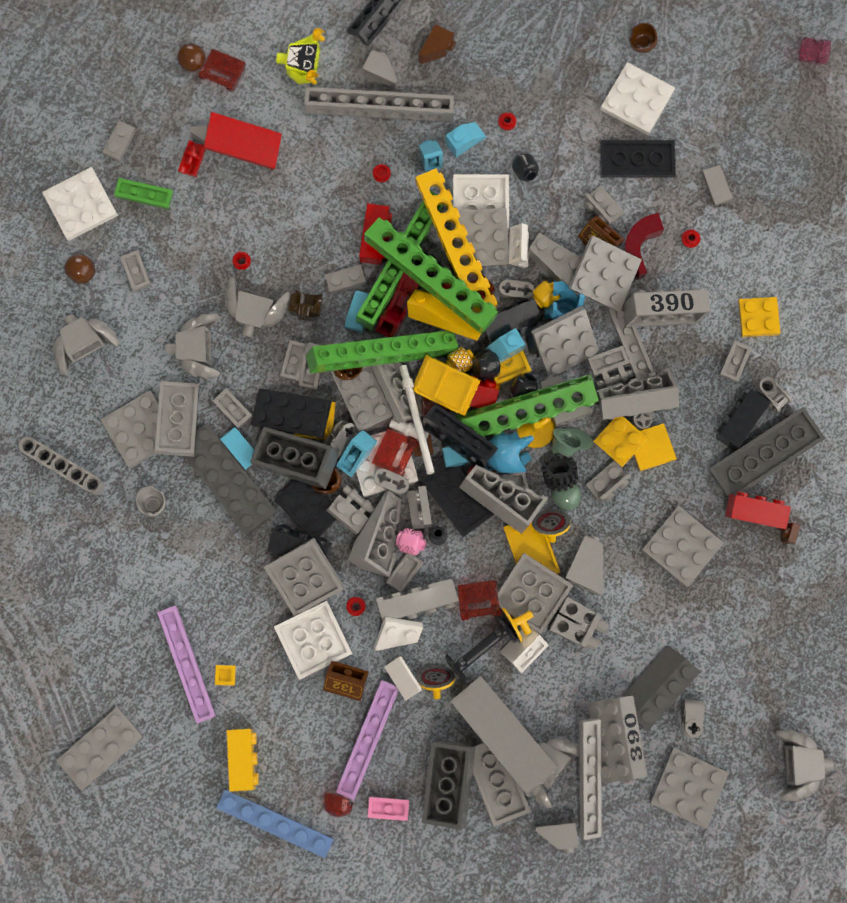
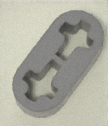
M504 280L500 283L499 293L503 298L523 300L533 297L534 286L529 282ZM506 285H509L510 289L515 290H509V293H505V289L502 288H505ZM527 287L530 292L524 295V292L518 290H524Z
M379 469L374 474V481L379 487L398 495H403L409 490V482L403 476L387 469ZM383 473H385L386 478L391 481L388 482L384 480L382 483H380L378 475L382 476ZM393 481L396 483L403 481L405 489L397 490V486L392 484Z

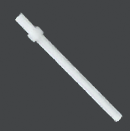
M402 365L399 367L403 379L401 381L402 387L406 391L426 472L430 475L435 472L413 391V380L409 376L407 365Z

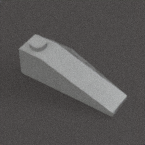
M386 490L354 542L348 559L363 570L385 577H390L396 560V553L393 552L394 542H396L398 536L395 535L396 524L399 523L401 499L391 491Z

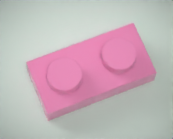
M369 797L368 818L408 821L409 800Z

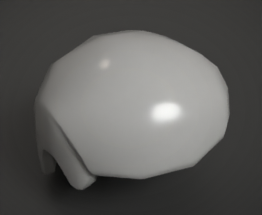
M147 486L137 492L135 498L136 506L143 515L155 517L164 511L166 500L162 491H159L154 486Z

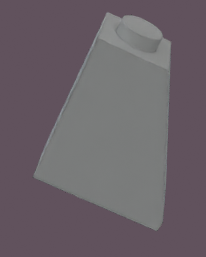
M553 375L542 379L543 381L539 387L543 389L564 381L559 376L553 377ZM577 393L572 394L574 398L580 397ZM555 398L553 400L557 404L563 401L562 398ZM581 406L573 412L565 411L558 413L556 417L551 419L554 427L557 428L591 416L593 411L590 406Z
M589 535V537H583L564 579L600 596L603 592V544L599 542V538Z

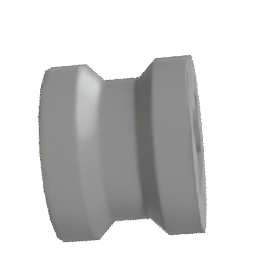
M651 413L635 414L631 423L639 431L645 430L652 423Z

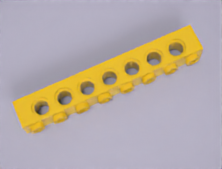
M437 168L416 176L414 181L456 279L463 280L467 285L466 287L471 291H481L484 294V301L486 303L490 302L496 307L498 303L495 296L490 295L488 279L486 277L483 278L481 270H483L482 265L473 255L475 253L474 246L471 242L468 243L466 235H468L464 224L461 225L458 220L460 218L457 207L453 208L451 203L453 200L449 189L446 190L443 185L445 179L442 172L438 173ZM431 187H437L440 193L438 195H432L429 189ZM440 204L445 205L447 212L440 213L437 210V206ZM452 222L455 229L449 231L445 228L444 224ZM459 239L462 242V247L455 248L452 245V241ZM463 256L467 257L470 262L469 265L463 266L460 263V258ZM474 274L477 277V282H468L467 275ZM473 307L471 309L474 313L481 312L480 308Z

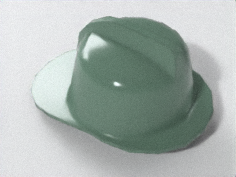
M556 428L553 431L554 439L551 450L553 453L570 457L578 450H587L593 446L592 438L582 430L576 428Z

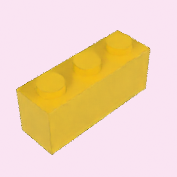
M253 729L227 730L229 792L254 790L256 785H259V775L255 773V765H258V754L254 753V745L257 744L256 732L253 733Z

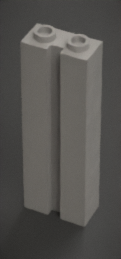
M481 676L450 701L528 797L531 795L536 796L543 789L541 787L546 781L551 783L558 777V767Z

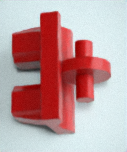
M188 141L178 168L179 173L197 177L206 149H203V144Z

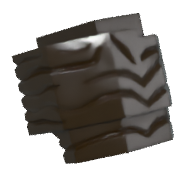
M295 290V293L291 294L289 313L297 316L299 320L311 321V317H320L323 294L311 295Z

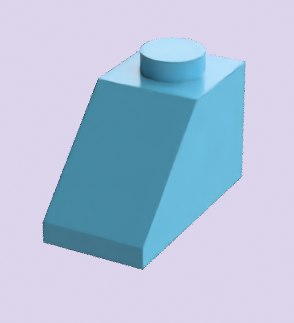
M476 122L463 124L446 135V145L457 158L485 139L486 135Z
M428 140L419 145V154L425 172L435 168H443V153L437 140Z
M515 328L499 337L485 349L494 352L498 356L500 363L523 351L526 344Z
M362 430L350 441L336 466L352 477L370 455L378 441Z

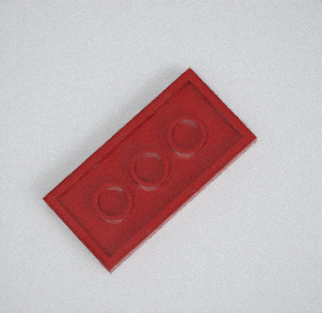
M211 112L203 149L274 170L276 168L282 133Z

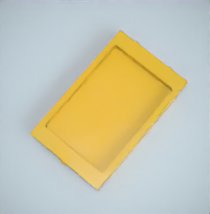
M426 355L414 382L413 391L465 416L480 380Z
M532 522L522 534L510 525L503 527L516 564L522 555L526 553L556 574L561 573L548 537L536 533L532 528Z

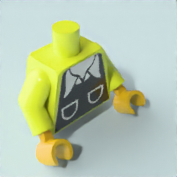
M316 28L313 34L289 44L288 54L277 53L276 63L286 65L287 75L299 85L308 83L315 85L317 83L316 77H319L317 68L320 55V47L317 42L318 40L320 42L325 40V37L321 35L325 31L321 28Z

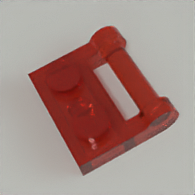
M212 49L204 67L199 72V78L203 80L208 79L227 87V90L233 92L246 67V63ZM210 70L226 75L231 79L227 80L225 78L210 73Z
M387 428L372 461V465L381 469H387L404 477L406 473L404 470L414 448H417L419 442ZM402 443L407 444L398 467L392 466Z
M496 580L458 585L460 616L463 621L469 620L472 617L501 615ZM491 601V607L468 610L469 604Z

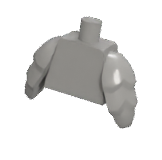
M235 276L229 278L227 288L225 289L227 310L236 319V322L244 324L241 334L243 336L252 338L255 327L264 330L265 327L268 328L276 325L283 319L284 313L289 309L291 299L289 291L276 302L268 298L238 291Z
M217 313L202 314L197 318L189 319L182 326L181 332L176 333V343L166 345L167 354H176V360L181 362L183 369L194 377L199 376L208 379L219 377L221 374L219 371L208 367L211 366V331L209 328L213 327L220 320V316Z
M68 315L64 318L66 326L60 329L61 335L57 337L54 343L53 354L55 356V364L62 375H68L71 360L74 363L105 346L101 339L114 347H118L120 342L116 337V333L105 322L97 319L86 321L83 317L76 320L74 315Z
M791 729L786 731L778 730L775 737L793 745L785 746L787 784L793 786L784 790L779 797L782 801L795 802L815 793L820 785V780L825 779V770H833L834 762L832 758H824L823 750H818L815 741L807 734L798 733Z
M554 738L547 743H541L540 747L559 769L558 777L551 783H548V781L543 783L547 789L552 787L572 761L568 755L579 757L578 743L571 742L565 738ZM541 785L543 789L533 797L547 809L551 808V801L543 785Z

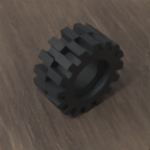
M557 456V459H554V457L550 458L551 462L547 460L546 465H543L542 471L544 483L548 488L551 487L553 491L557 488V491L561 492V489L564 488V491H567V487L571 489L573 484H577L579 479L576 462L572 461V458L567 460L566 456H563V459ZM559 472H565L563 475H555Z

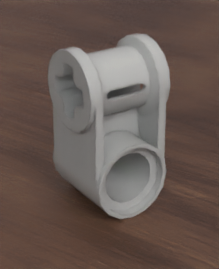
M765 377L755 385V391L771 402L768 407L776 414L781 411L780 409L786 403L792 401L791 396L771 377ZM762 383H766L769 386V391H765L762 388Z
M339 421L335 424L323 444L332 446L339 453L338 459H340L350 441L357 435V427L352 423Z
M683 699L681 729L683 735L687 738H695L702 734L705 713L704 701ZM693 724V727L696 728V731L692 732L691 730H688V726H692Z

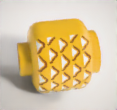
M458 347L447 355L448 360L446 364L465 373L472 368L474 355L470 349L465 350L463 347Z

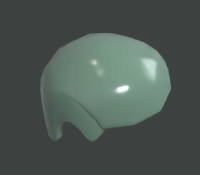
M573 484L571 489L567 487V491H564V488L561 489V492H558L557 488L555 491L552 490V500L561 510L571 511L581 502V491L577 484Z

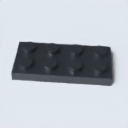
M601 140V178H675V140Z
M259 388L250 425L323 439L332 401Z
M444 457L433 464L435 473L428 475L425 469L417 475L463 538L494 516V513L459 488L466 476L458 466L445 468Z

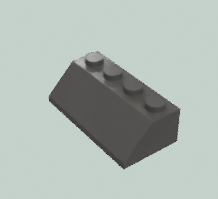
M666 646L622 697L633 695L638 725L644 731H649L701 671L684 656L671 647Z

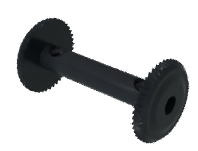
M499 615L493 616L499 627L459 660L454 662L448 654L445 656V660L450 668L463 682H469L463 671L504 637L508 636L514 643L517 642L514 631Z

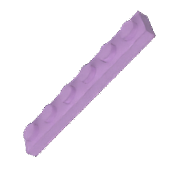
M175 605L157 612L196 724L216 717L177 606Z
M381 680L336 793L355 800L399 690L395 685Z

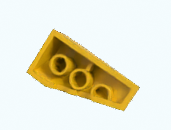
M415 289L407 302L409 318L476 341L481 335L425 289Z

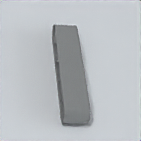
M24 437L20 440L19 449L25 455L90 494L99 495L104 491V482L97 476L31 437ZM33 443V448L27 451V445ZM49 452V458L43 461V454ZM61 462H65V468L58 470V465ZM78 471H81V473H82L81 478L78 479V480H75V479H74L75 473L78 472ZM93 481H97V482H98L97 488L94 489V490H91V489H90L91 483H92Z

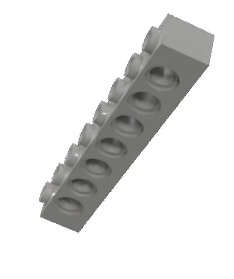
M306 87L304 105L307 114L452 122L454 96Z

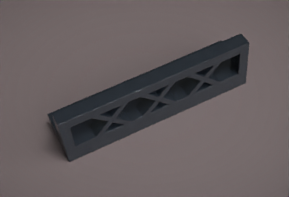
M370 0L346 31L349 35L358 36L364 45L369 46L405 0Z
M435 404L424 416L423 429L474 466L487 468L489 460L495 455L498 447L438 404Z

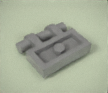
M623 346L587 358L593 377L599 375L602 377V380L596 382L597 388H606L614 383L628 381V378L634 377L632 369L624 370V366L629 365L630 362ZM617 369L618 374L609 377L607 372Z
M346 485L342 491L347 494V497L344 499L341 495H338L326 511L356 535L369 520L364 515V512L367 511L372 515L375 507L371 505L372 502L368 499L362 498L355 488L352 489ZM354 500L361 507L357 509L350 502Z

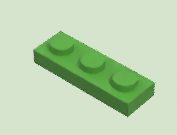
M119 178L114 196L115 198L169 210L174 192L170 189Z

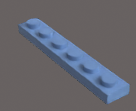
M227 789L224 790L217 805V809L323 858H326L334 840L231 791L229 792Z

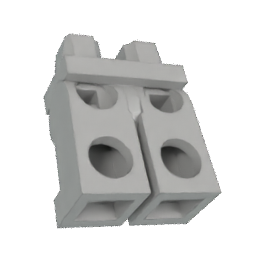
M567 596L557 612L558 614L552 621L548 631L582 648L587 647L596 650L600 640L593 637L592 634L594 630L604 634L609 624L601 619V615Z

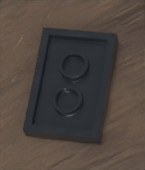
M294 480L274 500L304 531L316 538L320 537L337 520L326 511L332 503L322 493L315 491L310 484Z

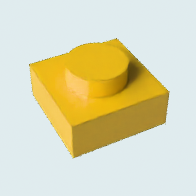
M216 665L215 685L235 686L236 666Z

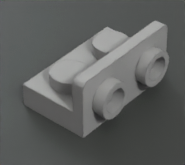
M601 185L591 194L587 193L584 197L585 208L589 212L592 211L609 226L625 214L623 209Z
M614 460L587 483L585 487L599 503L604 500L607 503L615 496L613 493L618 488L622 490L630 483L628 479L631 476L629 473L626 474Z
M420 486L418 490L408 491L412 528L432 527L426 486Z

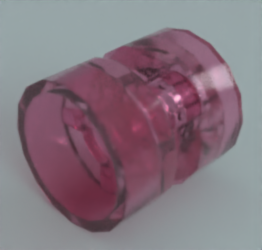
M804 37L800 47L799 61L810 63L814 60L816 64L826 65L830 55L831 41L820 39L816 42L815 38Z

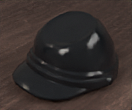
M489 349L476 350L473 354L472 365L474 374L479 378L487 380L496 378L501 369L498 356Z

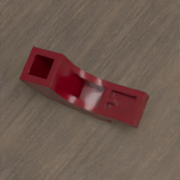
M659 212L642 218L631 228L623 251L642 259L641 245L648 239L661 236L664 231ZM643 259L636 272L637 280L645 278L647 274Z
M404 272L388 308L381 315L375 330L389 338L395 337L408 315L407 302L415 289L419 288V284Z

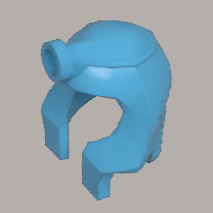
M563 281L554 282L553 295L560 294L561 297L556 302H553L549 308H545L544 319L554 320L583 306L585 295L579 293L577 296L574 291L568 289L569 286Z
M504 430L502 433L494 435L490 442L498 447V450L489 460L486 470H495L502 473L526 472L525 465L532 458L528 452H524L521 455L519 453L534 440V436L530 435L520 438L516 432L505 434Z

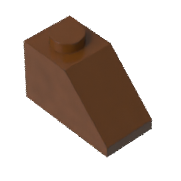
M435 24L418 54L419 63L424 64L446 57L449 51L452 52L456 45L455 33Z

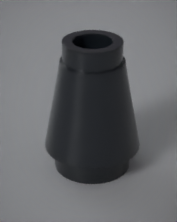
M435 526L429 531L428 537L434 545H442L446 542L448 534L443 527ZM435 531H441L442 535L437 537L434 533Z

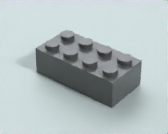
M263 427L250 463L258 469L326 489L339 453L332 446Z
M443 740L432 741L422 823L459 830L466 827L476 746Z

